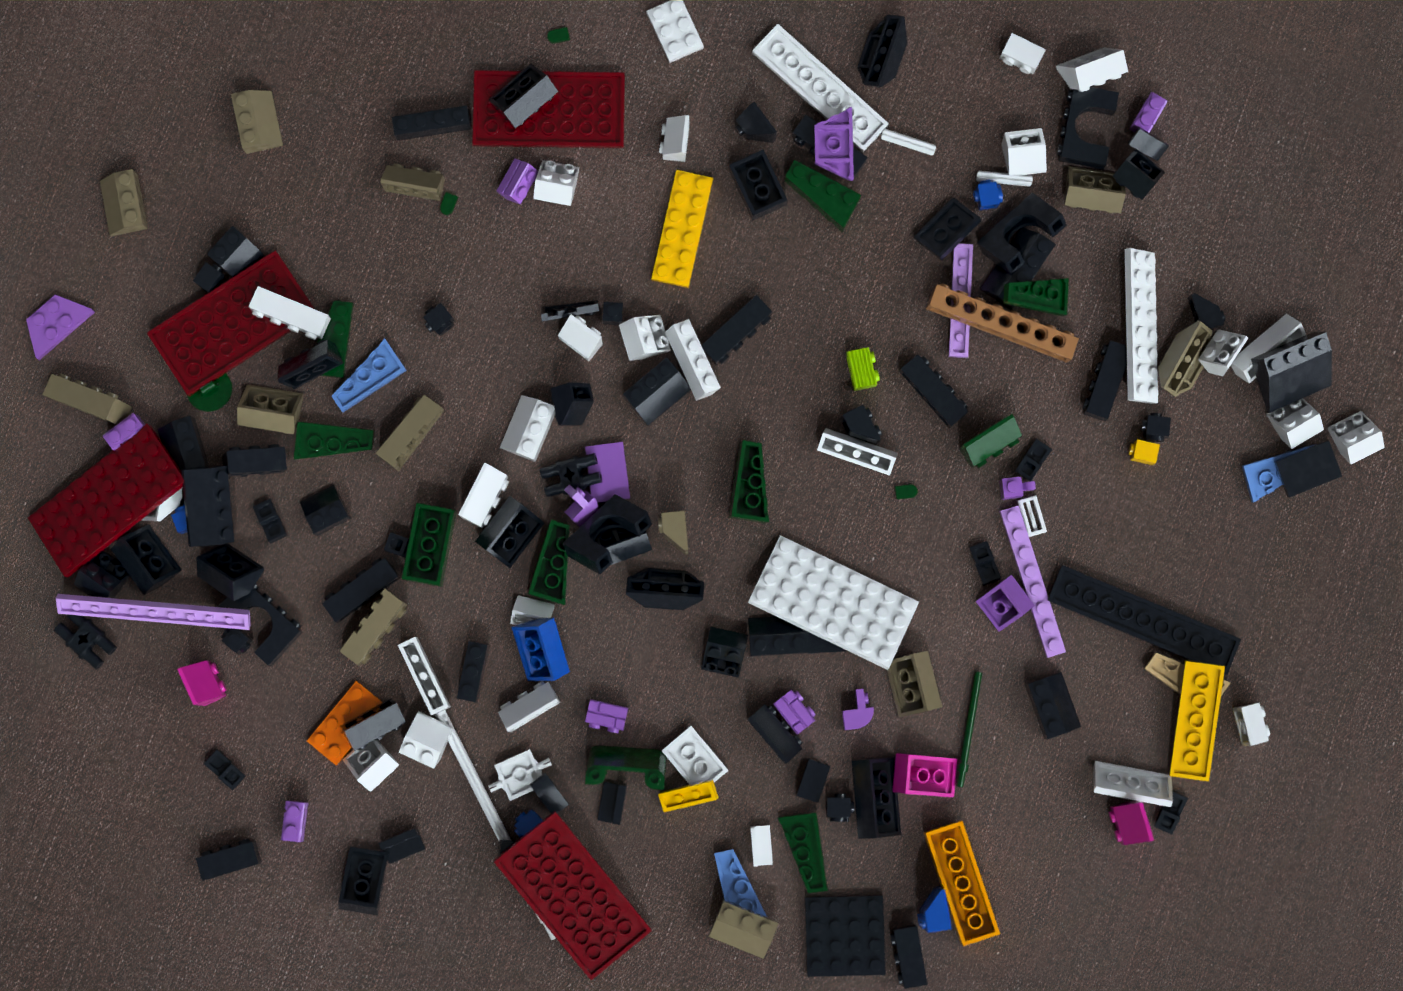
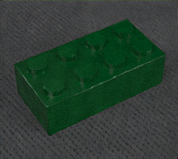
M416 503L402 574L403 580L438 587L443 586L457 514L455 510Z

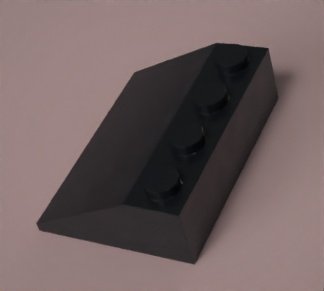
M1327 332L1309 333L1251 359L1267 413H1271L1332 386V349Z

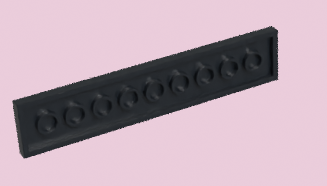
M1061 565L1047 600L1188 660L1224 665V675H1228L1241 639L1064 565Z

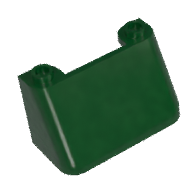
M594 746L589 752L585 784L598 785L602 783L605 775H607V770L644 772L645 783L649 788L664 790L666 756L661 750Z

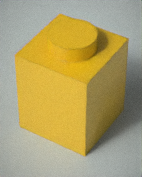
M1137 439L1134 441V444H1130L1128 452L1131 455L1130 460L1154 465L1157 461L1160 444Z

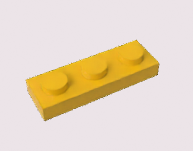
M713 779L662 791L658 794L663 812L706 803L719 798Z

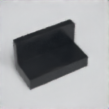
M808 759L796 796L818 803L830 766Z
M604 783L598 821L617 825L621 824L627 786Z
M418 828L411 829L379 843L381 851L384 850V852L389 853V864L425 850Z

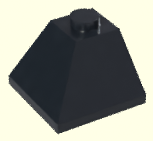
M755 102L751 103L735 120V130L747 140L768 143L776 141L777 131Z

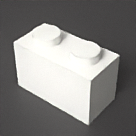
M1012 33L1000 58L1003 59L1005 64L1015 65L1026 74H1034L1046 49Z

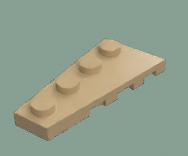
M1154 653L1144 669L1180 694L1184 664ZM1223 680L1221 696L1230 682Z

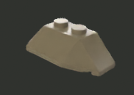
M1201 321L1195 322L1176 334L1158 367L1161 387L1172 396L1176 397L1191 389L1204 367L1198 359L1211 341L1212 330Z

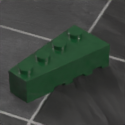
M796 160L793 161L785 176V182L801 197H804L811 206L822 213L829 222H832L843 233L861 199L860 194Z
M745 440L739 442L728 518L764 524L769 523L762 443Z
M550 520L527 594L565 605L568 556L563 543L569 538L570 525Z

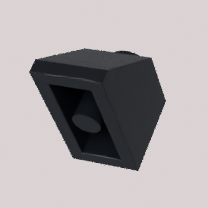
M1195 293L1188 297L1195 322L1201 321L1211 330L1224 325L1225 315L1222 310L1220 311L1218 305Z

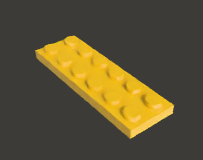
M676 170L651 278L653 281L689 288L712 187V177Z
M1185 660L1169 776L1209 782L1225 670L1224 665Z

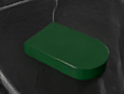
M568 28L551 30L547 35L548 41L553 44L570 41Z
M446 192L440 206L441 213L443 215H451L459 197Z
M915 485L895 486L896 500L914 498L918 493L917 487Z

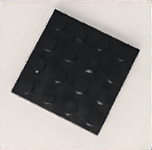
M883 895L805 897L807 977L886 975Z

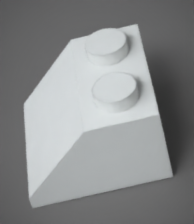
M689 115L667 118L666 124H662L661 135H665L664 142H660L659 153L663 154V160L685 162L689 134Z
M1260 703L1233 708L1242 746H1252L1269 741L1270 731L1268 725L1264 723L1265 711L1263 706H1260Z
M418 711L403 740L399 753L434 769L442 757L454 727Z
M373 740L361 750H352L343 759L354 777L370 792L399 766L394 757L378 740Z

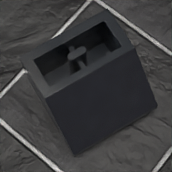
M569 382L550 388L558 426L583 425L594 403L590 383Z
M861 405L842 415L840 421L848 436L873 445L879 443L882 433L878 425L874 426L872 423L873 416L869 408L865 409L864 405Z
M102 550L79 569L73 585L91 597L114 598L130 575L119 561Z
M710 627L701 670L739 678L748 635Z

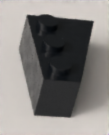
M279 444L268 445V448L261 449L260 446H249L246 450H241V447H231L222 456V464L228 468L229 479L230 476L241 475V477H248V475L283 473L287 470L285 447H279Z

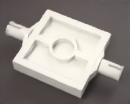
M529 749L494 765L499 781L488 785L489 788L494 787L490 789L491 793L502 788L511 801L534 791L530 784L542 776V769L552 766L551 762H549L550 759L547 758L538 763Z

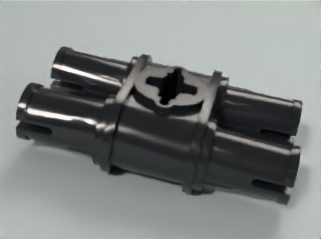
M593 453L582 457L575 455L573 458L562 461L557 460L553 465L540 468L542 479L559 475L561 479L559 483L544 487L546 497L562 493L568 495L564 491L568 485L574 489L578 487L584 491L587 489V486L603 482L600 472L584 476L581 472L582 468L598 464L596 454ZM570 471L575 473V475L572 476V479L567 477L568 475H570Z
M67 615L79 627L78 631L73 633L63 623H60L55 627L54 632L65 641L66 647H70L78 655L79 659H85L94 669H99L104 661L92 651L93 647L98 645L108 655H111L115 652L117 646L106 637L105 631H101L93 623L92 619H86L80 615ZM83 636H88V642H83Z

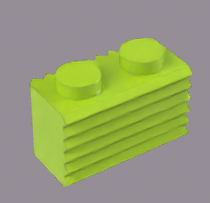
M869 347L846 352L853 390L857 391L876 387L877 381H880L878 370H874L873 363L876 362L874 352H870Z

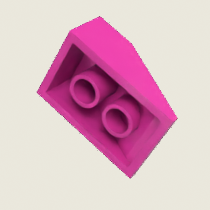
M206 660L177 669L193 705L207 706L226 696L225 691H227L224 682L220 681L217 676L219 671L215 663Z
M896 753L893 792L954 798L957 759Z
M1132 800L1110 807L1111 811L1108 813L1111 823H1115L1117 829L1114 831L1117 842H1120L1121 845H1129L1154 840L1143 802Z

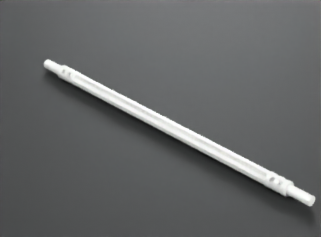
M429 697L434 709L440 707L436 697ZM446 710L435 715L437 720L454 727ZM453 728L448 742L498 841L500 839L511 841L455 728ZM536 914L537 918L539 919L540 924H542V923H543L542 920H541V919L538 917V915ZM543 923L551 941L556 939V937Z

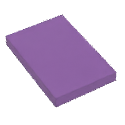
M623 442L586 446V455L595 453L598 464L588 466V474L600 472L603 481L590 486L591 495L596 499L597 503L607 502L614 494L625 500L630 499Z

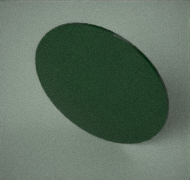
M225 373L215 381H210L199 388L200 390L190 397H187L190 403L201 411L211 412L219 410L227 404L231 397V380Z

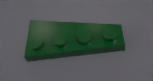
M1069 278L1004 284L1003 303L1066 316Z
M333 301L328 314L331 320L323 338L318 339V342L329 340L335 343L343 364L321 376L344 378L354 306L351 302Z
M298 422L294 460L372 450L375 430Z
M817 812L779 817L778 820L790 845L807 892L828 891Z

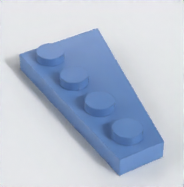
M384 338L375 351L373 350L363 364H360L351 377L337 389L332 398L340 410L345 412L407 370Z
M1317 444L1242 465L1251 502H1256L1259 498L1283 485L1274 461Z
M730 849L714 853L724 900L767 917L734 850Z

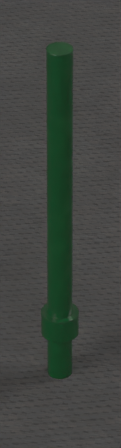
M975 672L960 763H957L956 769L958 771L957 787L964 786L966 772L968 773L969 765L967 762L982 679L981 672Z

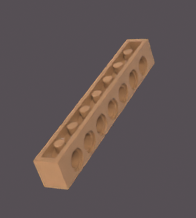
M937 284L933 287L926 309L1066 363L1072 360L1079 340L1071 332L1058 331L1055 326L1049 324L1042 325L1037 319L1024 318L1016 311L1008 312L1003 310L1004 307L1000 305L987 304L986 300L975 297L974 299L969 297L968 293L960 290L957 292L950 289V286L945 284ZM946 298L953 300V306H949L946 303ZM964 304L971 307V313L964 310ZM986 311L989 319H984L981 312ZM999 318H1004L1007 325L1002 326L999 323ZM1018 324L1024 327V333H1020L1017 330ZM1035 331H1038V332L1041 333V335H1042V339H1041V340H1039V339H1037V338L1035 337V335H1034ZM1053 338L1059 340V346H1055L1052 343Z

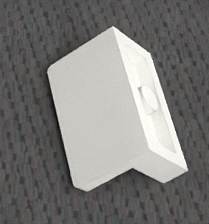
M518 595L512 610L510 624L518 625L539 618H551L555 605Z
M770 825L751 826L753 866L772 865Z

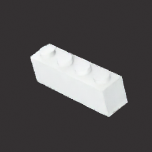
M259 286L249 305L253 315L259 318H263V316L268 317L270 322L279 326L281 323L285 324L289 330L296 333L300 330L306 333V337L313 340L323 338L331 320L329 315Z
M1285 314L1236 356L1231 364L1234 373L1250 384L1257 378L1251 359L1305 336L1306 333L1301 322Z
M687 319L672 325L665 331V334L696 401L714 394L721 387L690 320Z
M825 428L817 449L823 453L889 476L898 454Z
M413 637L399 644L398 647L430 714L434 716L450 708L448 699L419 639ZM429 697H436L440 707L434 709Z

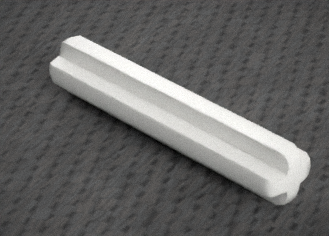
M884 129L881 135L882 140L929 155H933L936 149L934 144L888 129Z
M978 171L976 175L977 182L991 180V182H997V184L1031 186L1033 181L1031 175L1009 177L1008 173Z

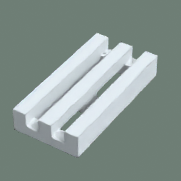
M1037 496L1018 500L1017 503L1028 536L1032 537L1046 533L1047 530ZM1032 500L1034 503V507L1037 513L1041 530H1038L1037 524L1030 504V501ZM1023 503H1026L1034 532H1031Z

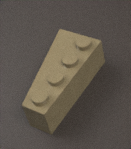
M61 373L59 376L51 374L42 394L52 400L87 414H92L107 422L110 421L116 425L127 418L133 408L118 400L119 396L111 392H107V395L103 394L102 389L95 386L88 388L86 383L77 379L75 382L70 381L71 377Z
M425 395L422 398L418 397L416 399L413 409L404 415L401 420L402 422L392 431L389 438L375 453L398 472L444 412L442 407Z
M385 588L381 593L383 598L375 601L372 605L371 615L367 614L358 626L360 629L352 633L340 650L342 654L358 666L365 665L372 657L370 653L373 649L377 650L384 641L382 639L386 633L389 634L394 629L396 619L398 617L401 619L407 611V604Z

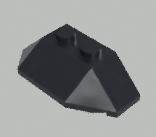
M887 14L884 20L878 23L869 33L857 66L864 85L881 88L896 77L907 46L904 16Z
M646 568L633 576L627 577L626 595L645 608L685 610L703 601L705 582L685 570Z

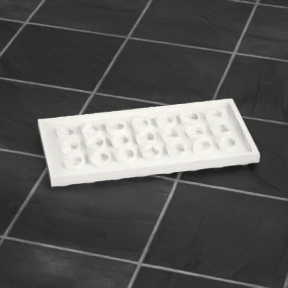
M781 535L748 603L887 670L890 668L919 603Z

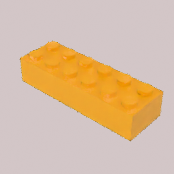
M959 820L923 832L940 885L946 892L948 909L960 945L966 946L999 935L1000 932L963 821Z

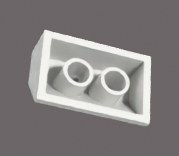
M1101 48L1056 65V69L1070 89H1076L1079 92L1089 90L1092 85L1105 84V80L1118 79L1122 77L1121 74L1128 72L1124 51L1111 48Z
M522 395L500 448L536 462L555 416L554 406Z
M484 463L458 515L462 519L481 528L484 525L487 526L492 518V515H490L492 509H496L501 498H499L501 491H505L509 484L508 476Z
M542 681L535 685V690L529 694L525 691L518 695V700L511 704L509 701L500 706L501 710L498 714L508 732L516 730L561 703L549 682L544 683Z

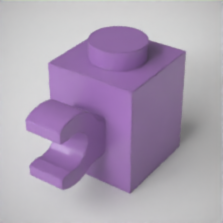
M1021 477L1004 478L999 481L1001 500L1021 498L1024 496L1023 491L1036 489L1035 481L1022 483Z

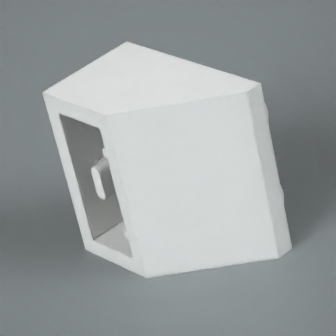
M1042 128L1004 133L1001 145L1009 177L1046 172V144Z
M542 160L535 179L533 199L571 206L579 167L571 164L555 163L551 160Z
M571 314L558 337L579 355L590 361L603 345L601 333L594 327L588 328L585 324L586 321L580 316L574 317Z
M661 315L633 317L619 324L629 361L641 360L671 351Z
M1218 329L1198 360L1208 373L1224 376L1248 340V337Z
M1303 398L1271 413H1266L1280 438L1291 449L1324 430L1320 413Z
M1362 411L1327 427L1340 454L1350 464L1384 448L1382 431Z

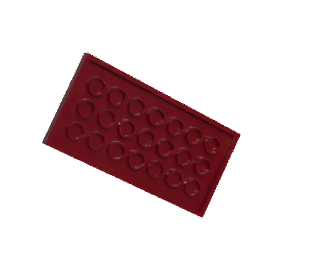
M474 71L473 146L624 148L625 72L542 71L548 76L558 92L550 101L543 104L536 113L529 116L522 125L514 128L489 102V99L521 71Z
M276 250L147 332V335L187 396L190 397L205 384L215 381L291 332L285 324L281 323L279 326L270 322L268 317L263 316V318H259L252 314L253 311L250 310L249 305L258 286L314 309Z
M144 425L137 434L124 444H120L121 446L118 449L111 451L28 517L65 577L71 576L183 487L182 472L151 425Z
M556 811L552 812L493 860L590 980L594 979L652 931Z

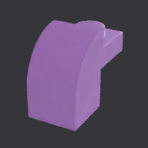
M568 485L564 489L575 501L564 513L580 527L598 511L597 501L586 490L583 492L578 487L574 489Z
M863 689L854 690L857 709L842 711L844 730L862 728L872 719L874 707L866 708L865 704H869L867 692L864 693Z

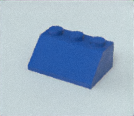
M539 618L512 627L527 681H555L570 672L554 618Z
M936 886L920 907V914H917L918 925L927 933L952 929L945 889Z

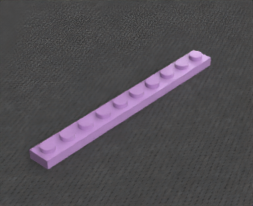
M58 594L56 597L58 614L249 630L251 626L250 610L68 594Z

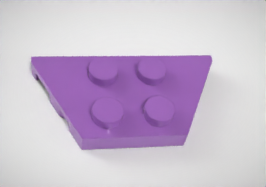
M852 107L847 108L838 115L835 114L829 117L826 121L814 125L815 165L849 181L854 180Z
M54 295L26 319L35 357L41 360L94 314V310Z

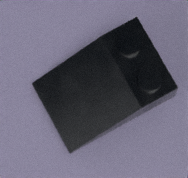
M350 846L338 900L340 910L378 915L388 852Z

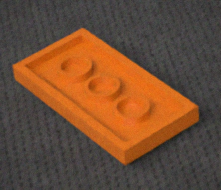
M355 681L309 737L307 742L337 766L352 748L340 726L383 702L362 684Z

